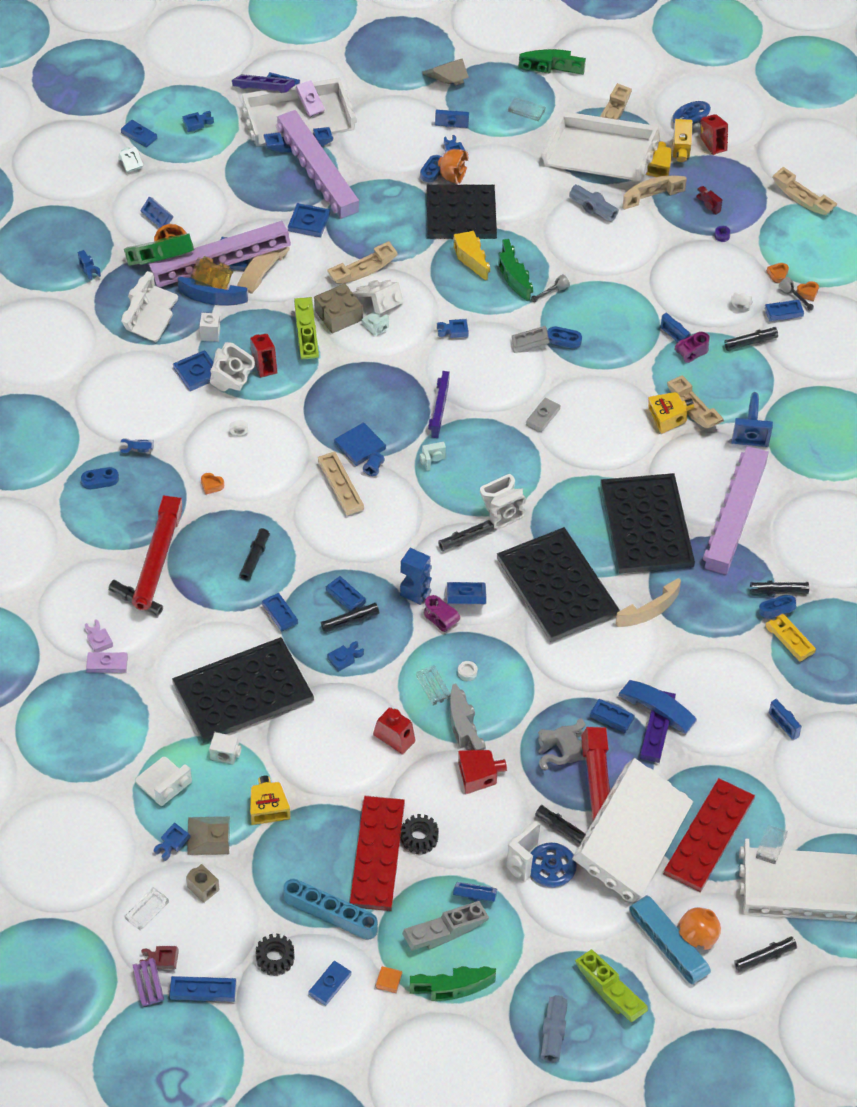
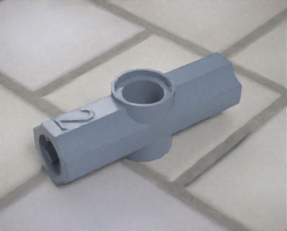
M577 184L569 192V197L582 204L584 210L589 214L595 212L612 222L619 213V209L606 202L603 195L599 192L591 193Z
M559 995L549 997L547 1017L544 1019L541 1059L548 1063L560 1060L561 1045L565 1035V1015L568 1003L567 999Z

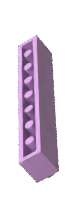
M293 110L277 116L276 128L278 133L280 132L284 137L285 143L291 146L294 156H297L301 166L306 168L308 176L315 181L317 189L321 190L324 199L330 203L333 212L337 213L340 219L359 212V199L298 112Z
M279 221L194 248V251L151 262L149 266L151 273L154 274L156 286L162 287L177 282L179 276L190 278L291 246L287 228L283 221Z
M747 446L745 453L741 452L738 462L741 464L736 466L734 471V477L736 478L735 480L731 479L729 485L731 492L730 494L726 493L724 499L725 508L721 507L718 518H721L720 522L716 521L713 532H716L715 536L711 535L708 544L710 549H706L704 553L705 569L727 575L767 464L768 451Z

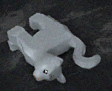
M582 718L578 719L577 723L572 726H561L555 730L541 729L538 732V742L541 747L539 754L544 753L554 745L558 746L562 757H557L553 754H546L541 757L539 765L543 770H548L547 762L563 765L567 762L573 763L586 760L583 757L582 740L577 738L581 737L582 729L586 726Z

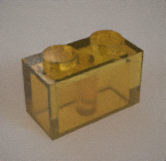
M203 256V258L198 257L190 277L213 287L226 290L233 271L229 269L230 266L222 262L219 265L213 263L214 259Z

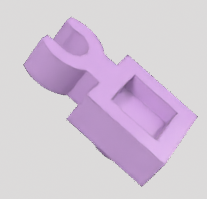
M97 619L94 620L95 627H89L85 623V630L88 633L87 639L94 652H102L113 647V642L105 628L100 630V623Z

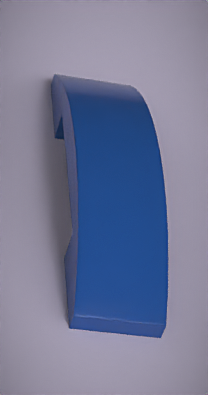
M330 127L313 129V135L321 146L333 141ZM280 132L264 134L263 137L268 149L278 152H292L291 146L285 143L284 137L281 136Z
M178 277L179 291L193 300L222 306L248 302V288L230 285L229 290L196 285V279Z
M629 680L619 692L618 696L636 705L639 702L670 720L669 725L684 734H687L697 721V718L682 704L650 685Z

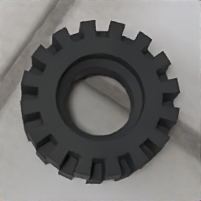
M417 814V818L412 815L410 820L407 818L405 823L402 824L401 841L402 844L404 843L405 849L409 847V852L412 853L415 850V854H419V851H422V854H426V849L431 852L432 847L435 848L437 846L439 828L437 822H434L432 817L428 820V815L425 814L424 818L421 817V814ZM421 829L425 830L428 836L418 839L412 836V832Z
M277 933L276 937H273V934H269V939L264 936L262 938L263 942L259 941L258 947L256 946L258 967H261L262 972L267 970V975H271V972H274V976H278L279 971L281 975L285 974V969L289 971L295 960L292 941L290 939L287 941L285 935L280 938V934ZM278 949L284 955L281 959L271 960L267 957V953L270 950Z

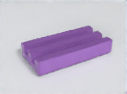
M150 958L149 961L133 964L142 1005L145 1007L163 1001L164 996L155 959ZM148 966H150L155 989L157 993V997L155 998L147 969ZM140 969H142V971H143V975H144V979H145V983H146V988H147L149 1000H147V997H146V992H145V988H144V984H143V980H142V975H141Z

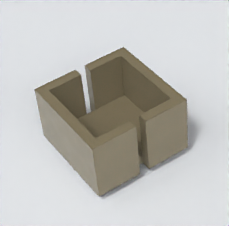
M345 283L314 296V311L324 321V324L332 334L363 319V305L356 296H353L352 291Z

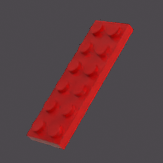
M718 778L665 867L663 874L701 892L752 805L755 795Z
M364 796L350 903L357 907L392 911L405 799Z

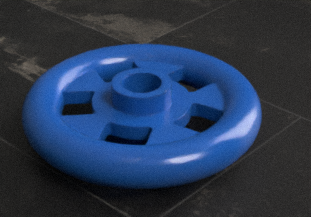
M693 101L678 108L674 112L672 120L674 124L675 119L692 120L693 125L700 122L703 117L708 116L711 107L705 101Z
M553 842L543 843L535 847L530 853L533 855L530 876L543 886L559 887L565 885L576 873L577 862L572 859L574 854L562 844ZM547 851H556V855H547ZM537 857L543 858L542 865L535 863ZM566 857L568 863L563 865L560 858ZM549 862H555L556 864L550 865ZM542 870L549 874L547 878L540 874ZM562 870L565 874L559 878L556 874Z

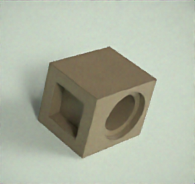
M203 864L190 870L186 876L187 887L203 903L220 890L219 879Z

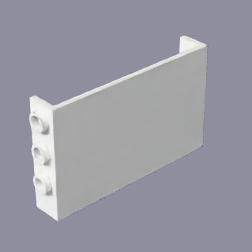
M340 77L312 82L325 111L311 117L308 116L295 88L296 85L286 93L263 90L242 94L243 117L247 118V129L251 130V141L255 142L256 147L266 146L264 134L278 133L276 128L277 116L293 110L298 112L312 134L314 128L330 127L332 134L354 130V123H357L356 114L352 113L351 101L348 102V92L344 90Z
M563 111L557 125H554L552 135L548 137L547 145L543 148L541 157L544 160V165L549 167L641 181L643 175L647 172L648 164L652 162L654 151L658 148L660 140L659 126Z
M634 758L624 766L572 859L587 869L589 874L602 880L607 887L621 894L623 899L633 903L641 898L693 801L685 793L673 787L669 781L658 776L653 769L646 767Z
M745 839L744 847L740 846L739 859H743V864H740L739 876L743 877V883H740L739 893L743 895V915L857 922V855L750 848L749 839Z

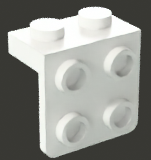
M148 271L139 279L138 284L134 289L130 290L128 295L131 303L132 298L136 296L138 291L143 292L149 302L171 310L178 301L177 294L155 286L154 274Z
M373 280L368 282L367 286L357 287V291L352 292L353 296L371 297L375 314H380L404 302L399 282H391V280L382 282Z
M138 291L136 296L132 298L128 310L123 313L121 321L126 330L157 342L171 320L173 313L171 310L149 302L145 293Z
M167 757L159 759L136 778V784L161 807L192 783L191 769L186 764L178 768Z
M537 821L532 825H527L522 834L512 838L508 844L506 867L510 869L516 878H520L524 882L531 875L533 855L529 852L538 844L540 823Z

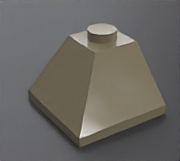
M463 58L422 71L423 75L447 84L454 83V85L464 83L463 79L469 78Z
M230 816L189 817L188 833L191 838L188 840V855L229 854Z

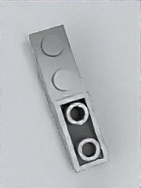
M455 683L452 685L450 719L456 741L460 748L468 746L470 750L486 749L485 742L482 738L478 737L473 723L475 710L471 704L467 703L464 691L460 690Z
M480 901L443 912L440 918L405 928L402 934L412 951L425 946L431 949L470 932L486 922L489 916Z

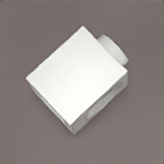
M202 313L200 320L201 341L219 342L221 329L220 314Z
M215 732L209 748L210 760L234 765L236 757H240L242 748L239 745L238 737Z

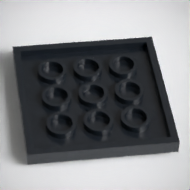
M495 184L426 185L427 239H454V234L474 231L479 239H497Z

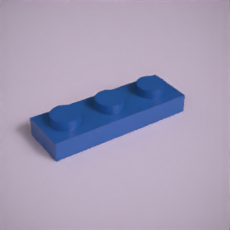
M171 976L170 1000L235 1002L236 978Z

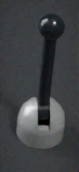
M564 274L556 278L554 286L537 296L533 295L531 301L537 302L540 297L556 288L564 290L570 287L568 278Z
M789 277L784 278L780 282L779 288L785 293L792 292L807 306L809 311L814 309L813 304H809L794 290V283Z

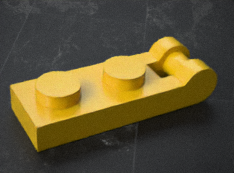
M784 614L777 616L775 620L766 622L767 630L771 633L773 632L799 662L815 653L816 648Z

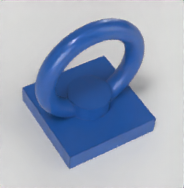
M757 392L751 394L748 419H735L731 444L769 446L773 422L757 420L759 409V394Z

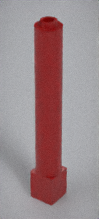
M165 495L162 497L158 510V520L132 599L133 606L139 610H147L151 607L175 527H178L182 514V498Z
M586 727L581 735L583 757L586 758L593 821L610 793L606 756L609 750L606 727Z

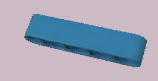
M289 879L284 883V900L287 904L363 939H373L377 935L378 920L373 913L298 879ZM314 899V900H316V901H314V902H309L308 900ZM347 916H352L353 918H352V919H347V918H345V917H347Z
M646 895L629 906L632 917L690 984H695L711 973L706 960L692 945L683 939L679 929L650 896Z

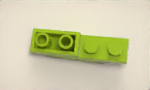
M312 297L294 298L301 359L319 358Z
M592 949L575 960L576 965L591 986L617 1014L622 1013L632 1023L648 1011V1006L619 979V974Z

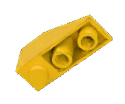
M474 231L454 234L453 247L457 258L485 281L488 280L490 265L489 262L485 261L486 256L484 250H481L479 237H476Z

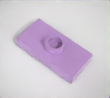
M312 80L296 85L295 88L309 117L325 111Z
M88 652L87 673H127L128 654L125 652Z

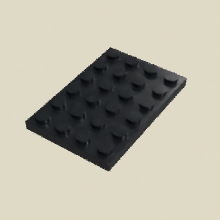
M675 473L601 479L600 486L619 574L695 566Z
M565 527L497 553L498 561L550 642L615 617L617 612L620 611Z
M282 637L172 678V683L203 743L211 741L215 732L229 734L314 701V695Z

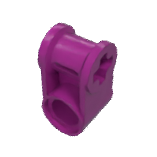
M697 332L679 341L674 349L683 356V360L686 363L692 362L694 359L708 353L710 336L706 332Z
M430 595L426 598L424 616L441 631H448L460 620L457 610L449 606L440 597Z

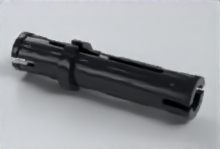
M776 327L765 330L758 329L754 333L726 339L724 343H727L725 344L726 350L730 351L755 343L761 344L766 340L778 338L779 335Z
M487 520L461 532L456 531L451 536L439 540V548L441 551H445L454 546H462L466 541L492 532L494 530L493 524L490 520Z
M260 528L255 540L250 545V552L239 573L240 578L248 581L251 579L260 555L266 549L265 545L270 536L267 529Z
M115 579L112 580L108 590L118 594L123 600L132 602L135 592L134 588L131 586L127 587ZM152 601L151 607L147 611L155 616H159L163 611V605Z
M772 580L767 582H750V587L758 588L750 589V594H767L768 596L773 594H809V589L801 588L809 587V582H773Z
M376 602L362 608L356 607L351 612L321 621V627L323 632L327 633L357 621L363 622L368 617L380 614Z
M540 805L535 813V816L549 824L550 828L559 830L579 844H581L586 833L563 819L562 815L559 813L555 814L544 807V805Z
M790 936L780 942H772L769 944L770 946L734 960L735 967L739 973H742L770 959H778L784 953L797 949L795 939Z

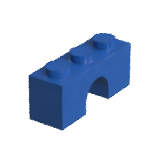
M411 547L401 560L400 573L406 575V577L400 584V596L419 605L430 596V583L432 577H430L432 565H430L431 556Z

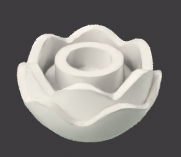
M735 292L731 296L733 306L739 309H747L753 303L752 296H748L746 293L738 294Z

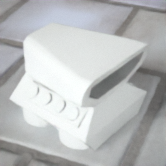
M225 342L222 349L217 348L215 352L214 363L210 370V383L223 392L229 388L240 391L243 384L246 383L250 371L254 368V357L234 343Z
M511 474L505 475L480 488V494L490 513V521L494 529L497 530L520 520L525 514V509L522 507L526 502L523 488L514 489L515 479Z

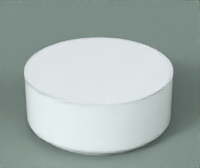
M235 420L229 425L230 433L233 435L241 436L248 432V423L244 420Z
M464 661L458 666V676L460 679L472 681L477 677L478 668L475 663Z

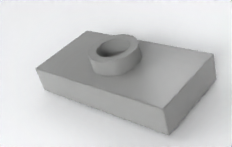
M546 326L511 335L515 353L550 343Z
M544 398L526 420V425L542 433L558 413L561 405Z

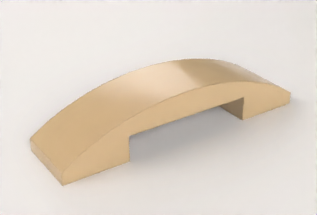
M617 83L600 117L619 120L630 98L632 89Z
M785 167L778 170L772 177L785 194L810 211L827 215L837 206V203L823 194L819 197L795 180L796 175Z
M662 176L643 181L624 194L622 208L625 210L638 206L640 199L666 191L670 196L684 192L687 178L685 176Z
M388 241L375 247L374 253L347 266L343 263L338 264L327 271L335 283L356 281L378 271L392 261L398 253Z
M284 247L254 257L242 274L237 286L246 287L248 292L253 294L262 283L261 278L276 260H282L290 250V247Z
M683 375L667 382L671 393H678L682 401L690 398L693 400L694 409L688 410L687 415L696 423L705 428H711L724 422V419L714 408L709 409L692 391L693 386Z
M678 578L663 586L662 595L637 609L632 604L617 612L616 625L618 627L641 624L663 613L677 598L681 580Z

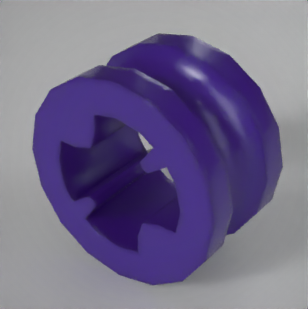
M718 226L715 229V239L719 242H727L730 239V229L727 226Z

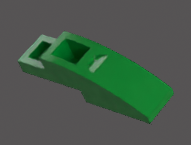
M542 49L519 54L518 68L544 73H551L553 69L583 75L585 72L586 58L571 56V51Z
M189 233L124 248L129 266L151 263L194 251Z
M502 239V253H499L498 264L500 271L508 285L520 297L530 301V295L533 293L532 282L529 283V271L525 270L524 263H519L518 258L514 257L515 248L514 245L511 246L510 240Z
M461 966L453 968V976L438 974L436 976L417 974L410 976V994H431V1001H446L466 997L495 983L496 968L487 966L469 968Z

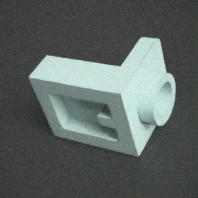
M127 147L121 150L118 159L122 161L127 173L143 168V163L136 147Z
M374 311L362 319V325L374 336H377L389 328V316L387 314L380 316L375 314Z
M444 442L422 446L420 462L422 465H425L426 471L430 470L432 461L445 459L446 446Z

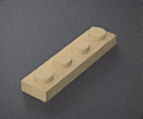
M336 452L319 456L318 463L346 515L364 510V504Z

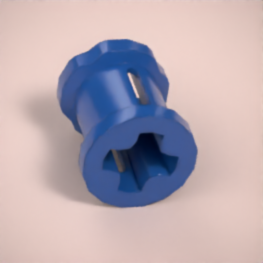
M372 451L368 456V462L363 466V471L369 476H377L379 467L384 463L385 458L379 452Z

